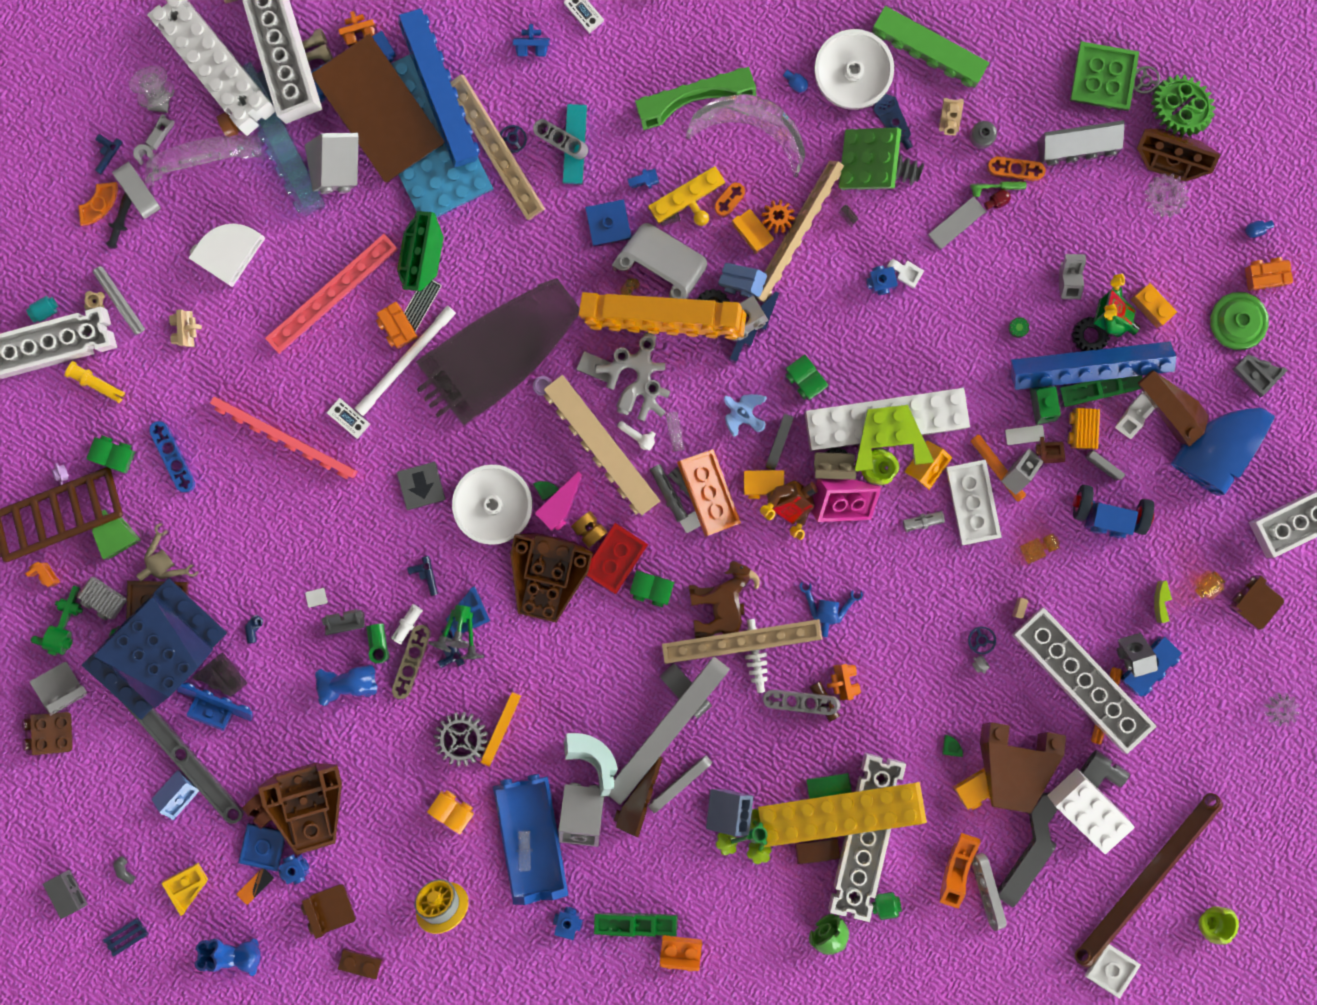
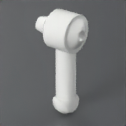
M620 421L617 427L638 441L637 443H639L640 448L650 451L655 444L654 437L656 434L651 431L648 434L642 435L625 422Z

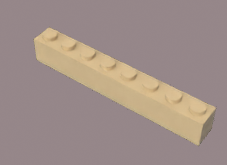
M563 375L544 388L546 394L543 396L550 405L554 403L558 407L556 413L562 420L565 418L571 424L568 426L574 436L578 434L582 438L581 445L587 452L589 450L592 451L595 455L592 458L599 468L603 465L607 471L605 476L611 483L616 482L619 486L617 489L618 493L623 499L627 497L630 500L631 504L629 507L636 515L640 513L642 516L660 502L653 490Z

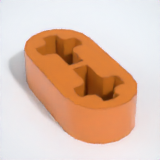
M735 182L725 190L715 203L717 215L726 217L731 214L745 196L744 186ZM737 188H740L741 195H735V197L731 199L730 197L733 194V191L731 189L736 190ZM728 200L730 202L727 205L728 211L723 210L721 212L719 204L724 205Z

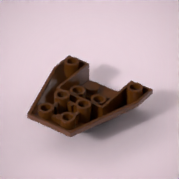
M540 533L515 534L510 556L518 614L557 623L586 577L593 552L576 542Z

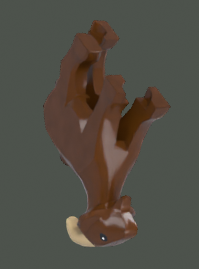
M731 561L729 569L724 574H732V579L708 588L689 585L691 606L712 604L715 618L709 623L693 620L695 639L713 636L720 632L723 634L739 632L742 624L741 615H745L744 604L739 603V593L750 579L754 581V588L758 589L760 579L754 571L739 562Z

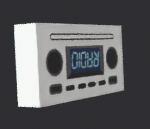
M588 0L564 1V5L589 34L604 22V19Z
M341 398L327 412L328 415L357 439L370 425L367 420Z

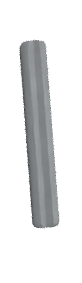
M101 266L95 268L93 274L134 334H141L145 328L107 272Z

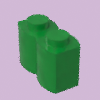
M805 354L785 369L787 372L785 374L786 378L791 384L796 383L799 387L797 392L803 400L806 398L808 401L812 400L829 386Z
M103 435L100 438L94 437L86 459L127 474L136 452L130 450L131 445L122 442L116 445L112 443L113 439Z
M636 570L629 594H633V599L644 602L646 598L652 600L653 605L663 607L664 604L668 605L675 582Z

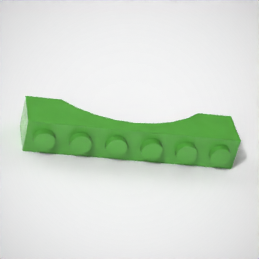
M746 67L738 68L729 73L718 74L709 79H701L689 85H681L672 90H664L652 96H644L635 100L642 128L647 130L663 125L666 119L677 109L696 100L722 98L741 102L757 97L750 68Z

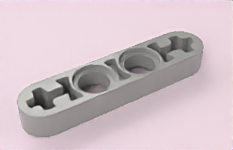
M775 689L766 692L763 697L764 704L772 709L823 715L835 714L840 709V701L836 697ZM774 694L775 698H782V701L773 703L772 700H769V697ZM791 695L797 700L794 707L790 706L787 702L788 697ZM808 698L815 700L816 706L814 709H810L807 706L806 701ZM830 701H831V704H833V705L835 706V707L832 708L831 710H830V708H829L828 706H822V707H820V706H821V703L826 704V703H829Z
M707 755L703 756L648 804L649 809L654 814L658 812L713 762Z
M984 853L976 854L971 864L989 925L994 931H998L1006 927V918L989 860Z

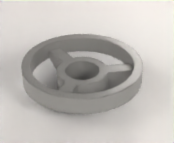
M1143 66L1136 70V75L1143 70V76L1140 78V84L1137 87L1134 81L1133 88L1138 93L1149 94L1155 91L1160 84V75L1154 67ZM1146 69H1151L1156 72L1157 81H1154L1153 78L1147 74ZM1150 78L1149 83L1144 84V79ZM1151 85H1155L1152 89L1148 91L1139 90L1142 87H1150Z

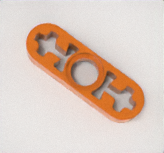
M997 156L993 157L987 164V170L992 176L1039 181L1046 172L1045 166L1036 161ZM998 162L999 166L1005 167L1006 163H1009L1007 173L1004 172L1006 168H999L998 171H995V167H992V165ZM1013 164L1021 166L1022 171L1020 174H1014L1011 171ZM1026 165H1028L1027 170H1033L1037 167V170L1041 171L1037 176H1034V172L1029 171L1024 175Z

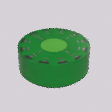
M1021 317L1013 319L1008 326L1009 333L1016 338L1025 336L1029 331L1028 321Z

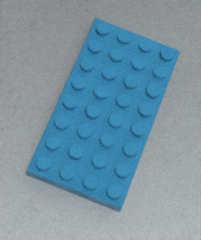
M409 54L391 63L442 138L411 55ZM445 143L399 174L416 211L434 212L436 218L494 190L479 158L475 162L454 168Z

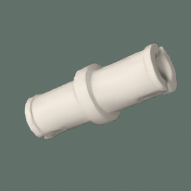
M412 604L405 617L400 619V625L393 636H391V639L402 644L408 632L415 627L414 623L423 610Z

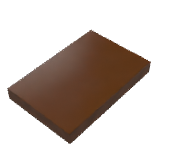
M127 581L126 620L165 581ZM173 581L188 595L189 582Z

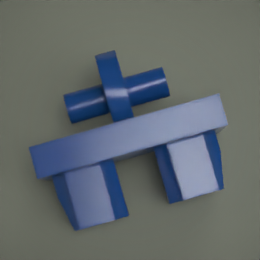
M529 24V29L521 30V35L529 36V38L513 39V45H516L517 56H528V46H535V56H546L548 46L550 45V38H534V36H541V30H534V24Z

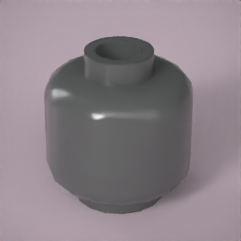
M980 121L973 126L969 136L973 146L985 149L994 143L997 138V130L991 122Z

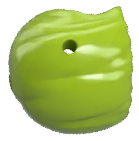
M877 448L872 450L874 469L864 470L861 473L870 484L886 485L893 480V477L899 471L898 460L886 449Z
M1213 906L1202 913L1198 920V926L1202 935L1208 941L1214 944L1226 945L1238 933L1239 922L1235 912L1231 909Z

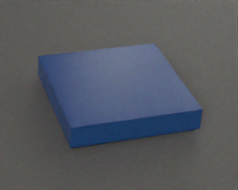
M248 823L238 863L278 872L285 838L278 829L265 826L259 829L257 825Z

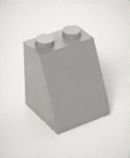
M322 133L305 144L313 191H320L321 194H329L333 191L348 193L351 188L357 186L358 133Z
M578 783L565 784L559 825L560 843L598 847L604 796H600V786L590 785L589 787H583Z

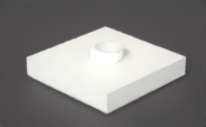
M1109 944L1096 959L1095 963L1088 968L1084 976L1120 999L1141 964Z

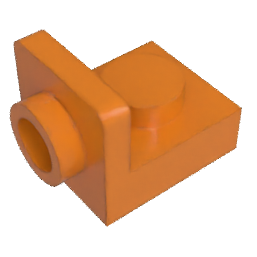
M36 562L25 573L27 577L39 574L40 582L47 587H54L60 583L48 563Z

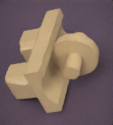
M943 98L939 131H944L945 135H956L959 132L964 104L963 99L950 100Z
M176 310L175 314L169 316L171 326H177V333H173L170 336L171 344L195 347L194 338H196V330H202V325L196 324L192 311Z

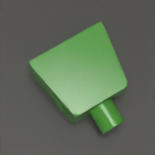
M106 509L102 510L103 516L108 514ZM123 517L92 529L103 560H109L141 541Z

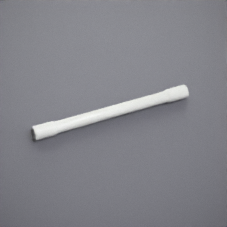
M448 305L373 390L355 407V410L362 416L367 413L381 394L437 332L456 314Z

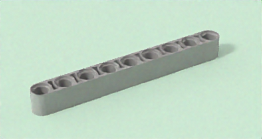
M713 657L616 776L614 779V789H611L609 794L610 798L619 805L622 804L728 673L730 668L716 657Z

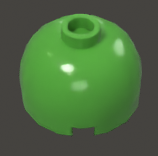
M828 914L821 918L815 924L818 927L814 932L811 930L809 934V943L825 955H833L843 951L849 939L847 924L839 915Z

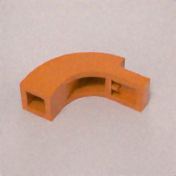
M961 833L957 843H954L942 879L940 903L959 909L966 894L968 872L980 845L979 838Z

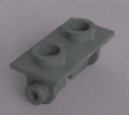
M355 609L343 612L341 617L339 613L325 615L322 618L323 626H325V635L364 628V612Z

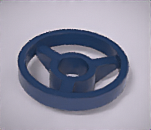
M517 125L506 126L500 133L501 137L507 129L516 128L514 132L508 133L507 137H504L503 140L517 146L518 149L510 150L511 153L520 152L527 143L525 131ZM519 130L523 132L525 137L522 147L518 143L519 137L517 133ZM511 135H515L517 137L514 142H511L509 140V137Z
M976 627L968 636L969 647L977 654H988L996 645V636L987 627ZM980 629L990 631L994 641L988 640L987 636L981 634ZM977 630L976 644L972 647L971 636ZM981 636L985 638V642L983 644H980L978 642V639ZM987 643L993 644L986 652L976 651L979 646H985Z

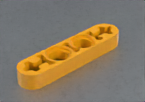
M514 692L511 693L480 763L490 767L521 695Z

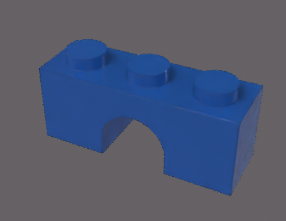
M1159 636L1150 646L1156 654L1158 671L1134 677L1129 670L1121 676L1120 681L1136 696L1148 695L1153 689L1152 685L1156 681H1161L1167 673L1165 671L1180 661L1179 656L1182 652L1164 636Z

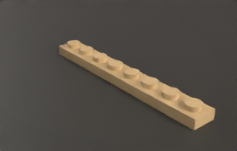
M461 74L450 82L451 86L457 90L458 104L463 106L467 122L470 124L525 218L531 220L544 211L545 208L466 77Z
M829 161L794 220L792 227L787 232L764 273L767 275V278L763 285L761 296H754L756 301L765 302L771 296L774 285L782 277V271L791 262L792 254L800 246L803 235L810 229L815 215L820 212L821 204L831 193V187L834 182L841 176V170L844 165L839 161Z
M818 619L662 644L664 662L669 664L823 640L820 620Z

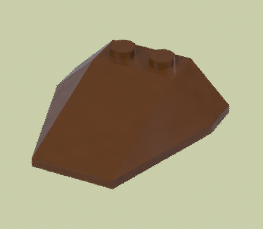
M312 763L277 773L258 786L263 808L296 855L335 844L342 788L337 764Z

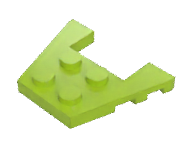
M908 405L867 409L855 464L856 471L874 469L872 448L912 444L915 465L934 463Z

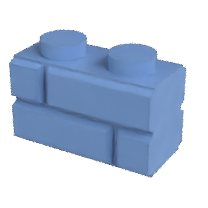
M731 263L724 264L723 274L718 282L719 286L724 288V292L732 295L739 292L741 296L746 298L761 296L763 285L767 278L764 272L759 269Z

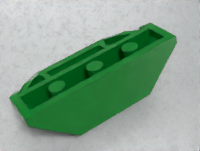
M417 211L414 215L415 217L410 221L403 233L397 267L402 288L411 291L423 290L437 276L444 239L435 213Z

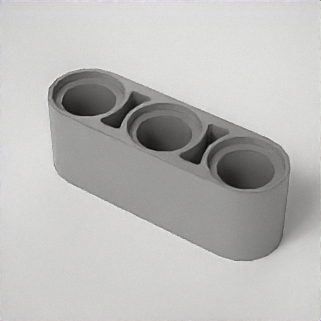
M544 119L535 122L533 131L535 135L575 159L579 160L587 156L588 147L578 138ZM547 126V132L542 134L543 129ZM563 135V141L558 143V139ZM579 145V150L574 153L575 146Z
M129 161L112 171V174L143 219L148 218L161 209Z

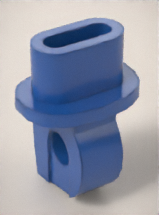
M645 168L642 171V175L629 178L628 183L631 188H637L646 184L651 189L652 185L659 184V179L655 168L651 170H646Z

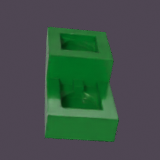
M849 773L806 779L809 799L852 792Z

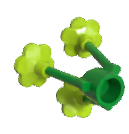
M752 809L749 835L736 838L732 835L718 833L716 847L721 851L722 855L734 854L738 842L750 839L751 843L748 846L747 857L752 859L753 863L757 865L761 862L766 863L769 861V854L772 850L771 847H764L767 845L766 839L768 835L763 827V823H760L759 810Z

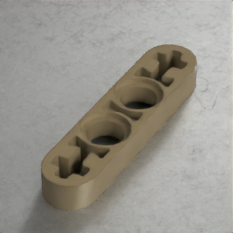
M418 625L412 630L392 687V693L397 699H405L411 693L431 636V631L426 625ZM422 628L424 633L427 634L420 641V643H424L423 647L420 644L412 643L413 639L415 641L418 640L419 635L416 634V631H420ZM412 647L419 648L420 655L418 658L410 656L409 650ZM407 665L411 666L414 670L411 677H406L403 674V668ZM400 677L411 681L410 684L405 683L404 689L407 692L399 695V691L396 690L403 683V681H399Z

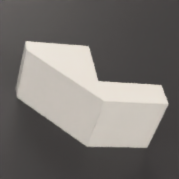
M1143 391L1130 404L1115 426L1117 430L1130 439L1143 427L1145 419L1155 409Z

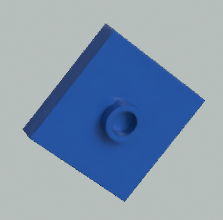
M624 199L585 207L593 247L631 239Z

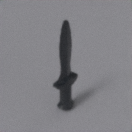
M124 193L116 220L113 224H108L113 228L110 239L106 242V245L111 249L118 247L117 241L120 232L128 230L124 227V221L132 201L126 193Z

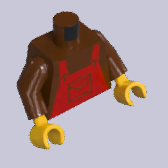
M796 480L782 486H777L774 490L767 493L768 505H763L760 508V513L767 520H772L775 513H777L791 524L797 523L796 526L790 528L789 532L794 538L802 540L805 532L801 528L802 525L805 526L808 515L815 506L813 495L818 493V488L813 482L803 486Z

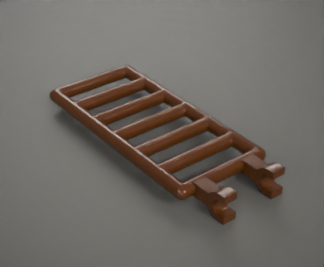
M102 468L1 508L0 557H2V560L10 562L121 518L123 512L111 468ZM105 476L114 512L105 516L102 514L94 480ZM83 484L87 485L95 516L94 520L84 523L75 489ZM68 491L76 527L65 531L57 495ZM48 498L58 533L49 538L46 537L38 502ZM27 506L31 507L39 542L31 545L27 543L20 509ZM12 513L20 549L11 553L8 550L1 520L2 516Z

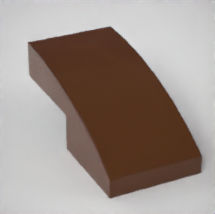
M837 838L820 841L812 840L795 844L797 864L840 859Z

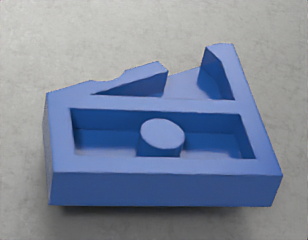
M472 587L458 605L471 607L470 612L473 613L472 625L474 629L491 620L476 587ZM455 617L450 627L453 637L454 633L457 632L458 626ZM468 619L467 623L462 624V633L468 631Z

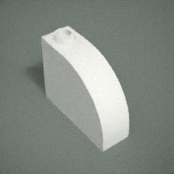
M241 224L221 225L209 231L200 240L198 245L195 244L192 247L189 259L233 287L265 240V237L252 228Z

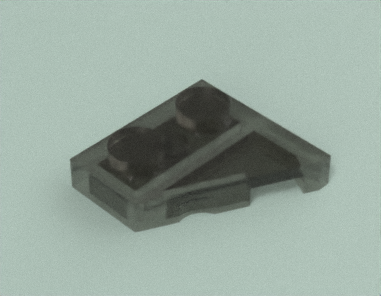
M224 653L219 654L193 676L194 680H200L208 684L209 687L215 690L218 689L230 697L234 696L248 684Z

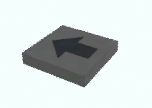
M436 462L397 472L407 510L446 500Z

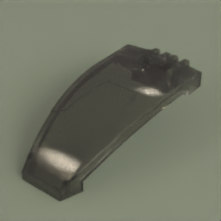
M557 278L538 284L537 287L510 300L471 323L417 360L416 364L428 380L416 390L422 392L432 384L435 390L425 396V402L439 394L440 396L428 406L430 408L436 407L443 400L447 404V406L437 412V418L451 410L463 427H465L512 392L546 359L578 317L579 306Z

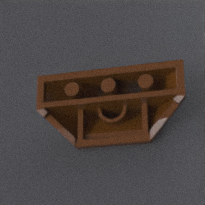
M1144 129L1137 145V150L1148 170L1184 182L1213 173L1221 156L1219 152L1200 140L1187 136L1181 137L1178 133L1174 135L1172 131H1166L1165 129Z

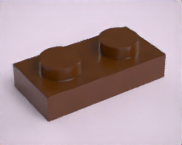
M344 948L338 970L376 980L382 959Z

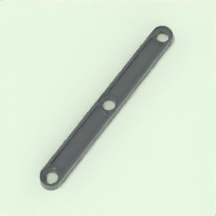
M126 707L226 822L234 824L243 818V810L154 707L142 720ZM178 749L185 750V759L180 760L176 757ZM230 809L238 811L239 816L236 820L229 818L228 812Z

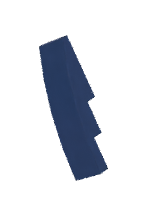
M775 292L761 306L768 320H770L779 292ZM769 321L765 322L766 324L758 330L765 332ZM752 330L746 338L737 341L729 359L730 362L737 363L743 345L751 348L757 330Z

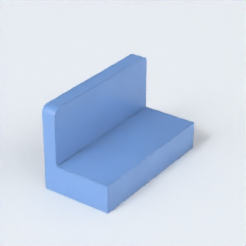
M177 770L155 794L152 801L159 813L174 820L196 796L199 790L193 783L186 780L181 771Z

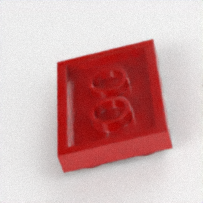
M615 523L592 557L587 576L614 594H617L648 544Z

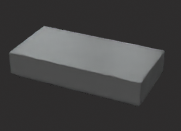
M1094 450L1089 451L1085 456L1088 461L1115 481L1122 480L1125 476L1122 471Z

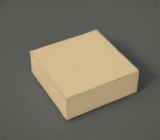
M1017 597L1012 617L1024 618L1028 604L1027 599Z

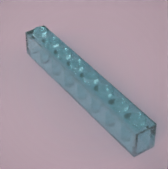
M249 62L242 66L263 91V94L270 100L253 64ZM276 112L266 120L260 118L257 121L259 124L257 135L262 143L265 142L269 149L266 152L271 161L275 160L277 164L275 170L279 177H284L287 183L284 185L289 196L293 195L296 200L293 204L297 212H302L305 216H308L327 206L320 192L312 190L310 173L283 121L277 117Z

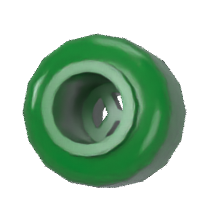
M894 892L877 894L875 902H872L873 914H878L881 920L897 918L899 912H902L900 897L896 896Z

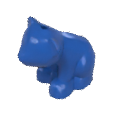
M373 665L355 667L340 675L330 671L326 672L323 669L317 670L315 678L319 703L326 706L329 702L337 700L341 694L365 697L375 695L377 693L375 668Z
M253 938L250 941L241 943L238 947L223 944L218 939L200 941L195 948L198 952V957L194 964L195 968L199 971L211 972L219 971L221 968L236 966L239 970L254 976L261 958L258 940Z

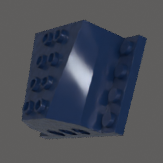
M168 578L81 666L142 720L153 707H158L199 668L213 651V647L227 634V631L177 584Z

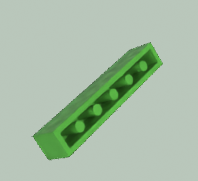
M887 6L882 10L872 29V32L875 33L874 35L881 40L886 39L892 43L893 47L908 51L909 55L913 58H921L926 61L928 66L943 70L944 74L950 78L956 77L967 87L975 88L990 63Z

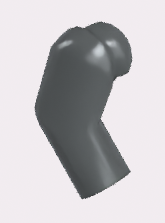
M119 856L113 862L115 874L119 879L131 886L136 876L126 871L127 859Z

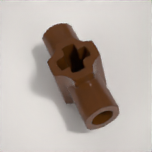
M820 681L810 686L813 694L832 696L827 694ZM830 701L827 706L831 710L834 708V705ZM837 712L835 714L825 716L828 719V721L831 722L837 719L840 715Z

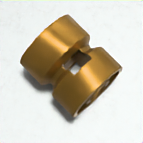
M591 511L587 512L571 526L577 535L582 536L581 540L588 548L608 533L602 524L596 523L597 518ZM587 525L592 528L588 532L585 528Z

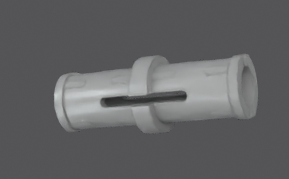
M942 511L926 515L923 513L918 517L903 520L905 532L920 528L928 529L929 526L945 523Z

